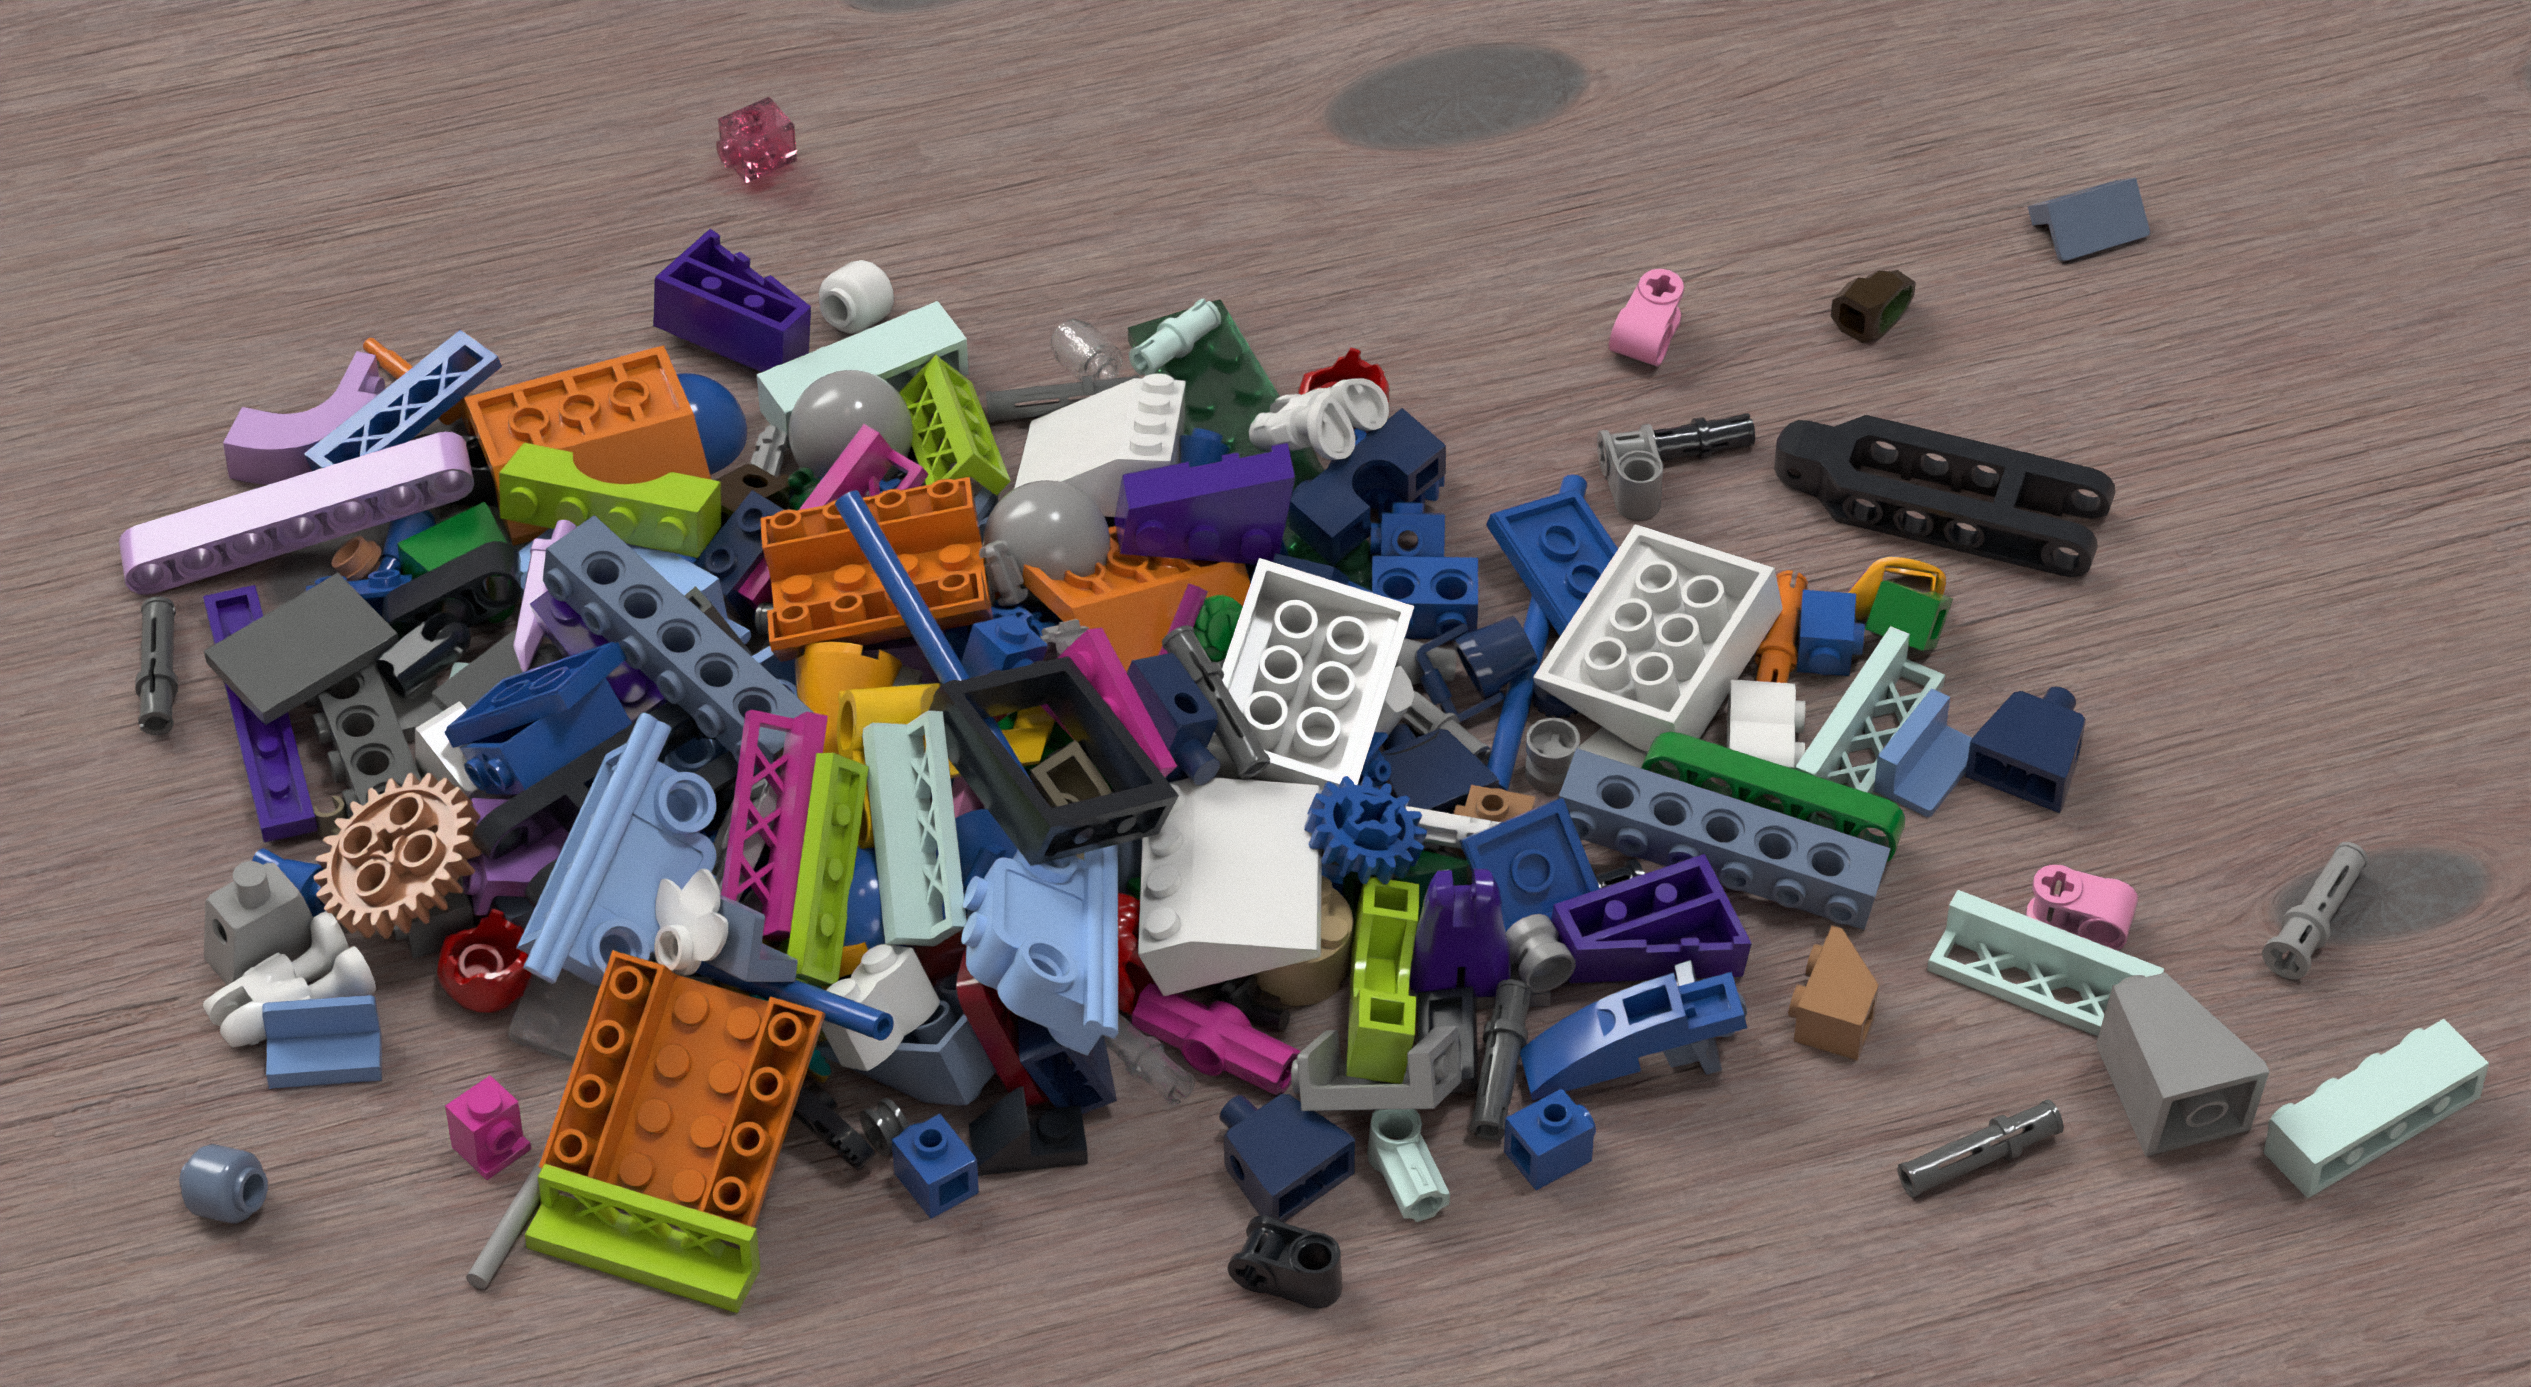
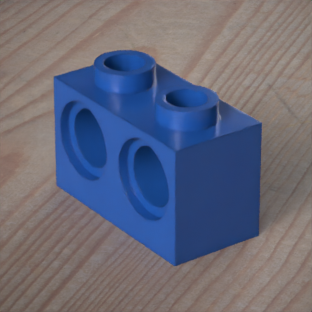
M1373 556L1372 591L1383 597L1414 606L1405 638L1435 639L1463 623L1468 627L1469 630L1467 631L1469 633L1477 630L1478 558Z

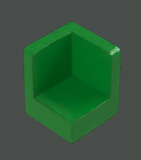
M1889 580L1882 581L1865 629L1884 636L1891 626L1910 634L1908 646L1922 651L1934 649L1937 647L1953 598L1934 591L1921 593Z

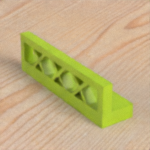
M935 355L899 392L911 415L913 427L911 445L918 464L929 474L925 479V483L930 485L941 479L955 480L971 476L997 496L1011 481L973 383ZM922 396L920 402L915 403ZM932 414H934L929 427H927ZM944 438L939 451L936 452L941 439ZM957 462V464L948 472L950 465L952 463Z
M816 753L790 938L781 942L779 950L798 960L795 979L812 986H831L838 982L847 923L848 895L854 875L869 766L836 753Z
M544 1164L538 1175L541 1206L525 1233L527 1249L731 1312H739L761 1270L757 1228ZM559 1190L571 1193L578 1200L560 1195ZM614 1207L625 1210L631 1216L620 1213ZM667 1223L678 1226L683 1232L672 1229ZM721 1240L740 1245V1250L726 1246Z

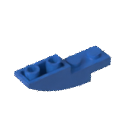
M1732 972L1677 986L1674 973L1634 985L1587 1005L1539 1034L1521 1049L1520 1056L1532 1100H1536L1560 1089L1566 1092L1640 1072L1639 1057L1747 1029V1024Z

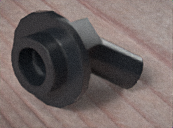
M1251 974L1245 979L1239 977L1227 980L1213 992L1219 1001L1230 1003L1240 1009L1250 1023L1280 1031L1285 1030L1290 1020L1288 1009L1256 1001L1263 990L1257 984V976L1255 974Z

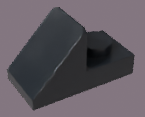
M1020 1086L969 1124L971 1151L977 1158L978 1176L1088 1164L1081 1105L1027 1111L1024 1087Z

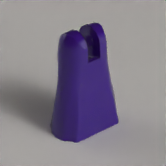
M1473 869L1472 885L1454 886L1451 870L1437 871L1431 879L1416 930L1410 970L1409 987L1415 991L1417 996L1418 992L1456 988L1458 967L1462 968L1463 987L1473 986L1476 997H1495L1497 984L1500 981L1510 979L1512 968L1509 944L1503 921L1501 895L1498 884L1488 869Z

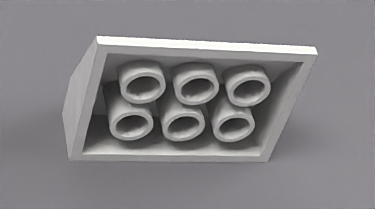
M1150 374L1143 379L1134 378L1031 420L1015 488L1029 482L1041 480L1067 483L1086 493L1097 504L1104 516L1115 517L1123 474L1180 463V436L1184 435L1186 381L1174 380L1171 376L1165 374Z
M1635 524L1534 675V682L1635 748L1648 752L1657 736L1670 731L1699 739L1728 695L1731 680L1739 678L1783 610L1775 569Z
M1259 558L1222 668L1225 674L1222 681L1243 713L1265 753L1271 759L1267 768L1248 779L1319 785L1320 789L1323 790L1327 782H1331L1339 787L1343 776H1349L1354 784L1358 785L1414 606ZM1214 732L1207 749L1220 762V768L1215 777L1241 779L1238 774L1239 771Z
M1190 778L1170 783L1179 797L1160 833L1142 839L1138 955L1163 996L1321 957L1322 849H1312L1309 847L1308 843L1312 833L1304 830V825L1309 816L1307 812L1316 793L1321 794L1322 792L1319 785L1213 778L1203 785H1196Z

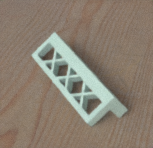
M1890 626L1796 765L1795 770L1839 784L1848 783L1851 788L1870 794L1873 793L1877 757L1884 749L1882 745H1887L1931 688L1940 692L1944 686L1945 674L1907 659L1910 634ZM1900 677H1904L1925 687L1921 693L1900 697L1895 684ZM1891 713L1896 714L1900 723L1897 728L1876 732L1871 721L1873 717ZM1872 748L1876 757L1874 763L1852 767L1848 758L1850 752ZM1815 811V812H1817V813H1819V814H1822V815H1824V816H1826V817H1829V818H1831V819H1834L1830 814H1828V813H1826V812H1823V811Z
M927 711L907 725L872 722L863 728L862 733L866 766H869L867 782L885 944L936 946L963 930L967 922L966 910L963 908L964 892L943 711ZM923 735H925V739H926V751H925V753H924ZM931 792H932V800H933V801H932V804H931V806H930V796H931ZM937 846H938V853H939L938 859H936ZM943 900H944L945 915H946V919H944V920H943V912H942Z
M1957 890L1949 904L1946 930L1929 958L1927 971L2098 1036L2104 1018L2102 1010H2106L2112 986L2130 976L2143 975L2148 977L2164 973V968ZM1954 944L1977 952L1981 961L1964 965L1947 957ZM2016 967L2027 971L2032 981L2014 984L2003 980L1999 971ZM2063 987L2079 991L2083 1001L2065 1004L2055 1000L2051 990Z

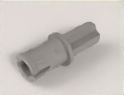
M1414 692L1412 705L1401 720L1421 736L1439 728L1450 731L1485 765L1491 752L1489 750L1490 747L1460 726L1459 718L1454 713L1445 714L1421 694Z

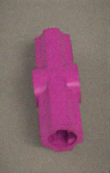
M1149 983L1139 995L1138 1003L1132 1013L1133 1027L1181 1049L1185 1060L1203 1074L1217 1076L1225 1070L1274 1095L1278 1093L1284 1094L1292 1084V1064L1301 1051L1252 1028L1246 1015L1230 1003L1215 1001L1208 1007L1181 993L1163 996L1156 983L1154 985Z

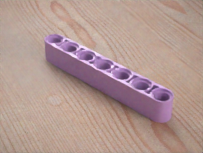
M453 432L435 433L133 526L127 529L119 539L126 586L130 591L137 594L149 595L458 501L466 497L474 486L466 441L462 436Z

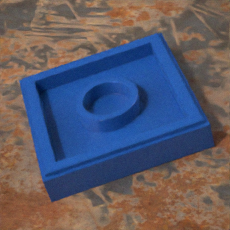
M1558 798L1459 840L1472 874L1473 869H1488L1495 878L1501 895L1505 932L1514 923L1530 915L1542 914L1548 916L1551 920L1554 904L1600 889L1563 798Z

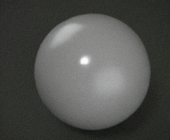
M842 370L820 377L803 391L796 401L790 416L789 443L797 464L800 468H810L816 479L818 476L823 478L864 424L879 432L894 451L907 458L913 439L911 415L904 399L891 384L869 372ZM892 465L884 475L885 482L897 474L900 469Z
M1053 480L1029 482L1006 494L992 510L983 535V547L997 540H1006L1009 543L1010 548L1006 552L1008 555H1014L1021 575H1023L1025 564L1040 568L1052 580H1064L1065 571L1071 570L1072 573L1080 577L1094 574L1096 563L1100 562L1105 566L1111 545L1106 519L1097 504L1082 490L1070 484ZM1020 584L1021 589L1027 588L1023 584ZM1027 588L1028 597L1021 603L1034 607L1048 608Z

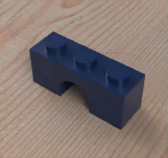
M1401 408L1387 419L1382 428L1368 431L1366 437L1355 445L1351 455L1345 459L1331 460L1328 468L1312 481L1305 480L1295 488L1289 505V528L1334 566L1371 535L1370 506L1359 496L1368 490L1380 488L1394 492L1405 502H1412L1446 474V445Z

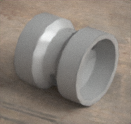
M1545 718L1530 726L1526 734L1527 757L1525 777L1529 784L1539 791L1559 793L1562 789L1576 748L1579 749L1580 734L1569 721L1560 718Z
M1542 914L1527 916L1514 923L1506 931L1510 959L1513 963L1520 964L1519 975L1523 982L1527 984V988L1531 987L1532 992H1547L1555 989L1572 975L1576 967L1575 959L1566 945L1558 942L1559 932L1548 916Z

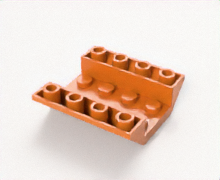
M664 345L468 396L457 402L469 436H477L495 481L499 512V472L523 443L573 452V462L580 472L590 478L607 483H643L660 478L670 472L711 479L694 413ZM502 519L513 546L532 541L549 529Z
M970 477L955 480L941 479L930 485L904 490L890 489L883 491L879 495L863 498L941 630L972 625L993 619L988 576L984 566L986 559L985 557L981 559L979 557V550L983 547ZM837 500L823 506L797 511L783 510L772 516L760 518L762 548L772 583L773 609L767 610L769 643L771 651L780 662L795 659V654L798 650L804 655L805 646L811 643L842 642L865 646L913 636L836 508L835 502Z
M1116 526L1109 527L1111 545L1107 554L1106 564L1103 566L1100 562L1096 563L1094 574L1080 577L1072 573L1071 570L1065 571L1064 580H1052L1040 568L1025 564L1022 577L1024 582L1022 584L1063 622L1078 619L1080 626L1089 627L1088 629L1103 628L1126 673L1132 660L1158 656L1162 647V640L1169 631L1188 583L1208 591L1206 598L1215 595H1226L1235 599L1242 606L1251 584L1245 564L1120 554ZM999 591L995 592V600H997L1001 596Z
M612 950L539 1168L542 1169L544 1164L551 1165L755 1228L826 1014L822 1011L770 997L769 1001H765L676 975L665 965Z

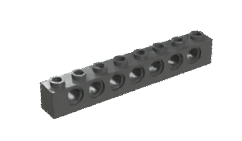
M375 661L304 702L306 708L316 706L318 713L313 714L312 719L320 745L329 743L331 745L332 752L327 753V759L335 784L345 782L348 789L341 793L349 819L354 815L350 803L354 801L362 806L368 803V789L373 788L379 795L385 793L386 784L390 778H393L402 787L409 773H413L421 782V777ZM459 877V879L457 880V882H458V883L462 886V888H463V883H462V881H461V878ZM464 890L461 894L447 893L444 898L448 908L445 911L436 906L429 909L430 922L428 924H424L416 917L412 919L411 929L407 934H404L397 925L394 926L392 933L395 940L405 938L413 959L441 951L446 936L475 927L471 903Z

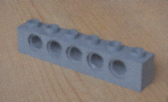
M595 515L546 548L542 581L545 583L549 593L555 599L565 601L574 609L594 634L602 635L609 642H618L627 657L625 662L634 669H640L657 685L660 693L666 700L681 706L695 719L696 724L706 736L716 738L733 754L738 764L745 713L752 709L789 718H795L806 711L813 712ZM760 727L757 746L771 764L783 755L786 732ZM755 764L754 774L756 775L760 770ZM781 765L775 769L776 773L780 774Z
M1576 748L1558 797L1564 799L1580 840L1589 841L1620 851L1624 855L1638 857L1666 867L1705 854L1720 884L1730 889L1754 894L1778 902L1785 907L1797 908L1828 918L1838 924H1847L1865 930L1891 849Z

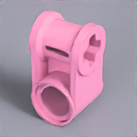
M1654 269L1646 272L1640 278L1626 307L1620 311L1615 321L1609 341L1610 351L1657 367L1662 363L1670 341L1681 321V312L1678 304L1682 299L1684 285L1682 279L1676 273L1665 269Z
M2049 865L2037 871L2033 879L2032 889L2035 898L2028 904L2026 916L2117 951L2124 947L2138 902L2137 893L2131 886L2117 879H2105L2075 871L2063 865ZM2058 880L2062 882L2059 895L2054 894ZM2049 907L2054 908L2052 921L2050 922L2046 919Z

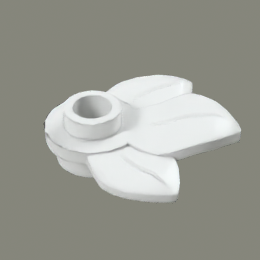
M700 869L682 890L669 879H661L659 884L655 914L661 929L655 938V957L658 964L665 965L676 975H692L699 968L701 961L715 959L726 943L728 921L724 916L717 913L720 907V891L716 880L709 870Z

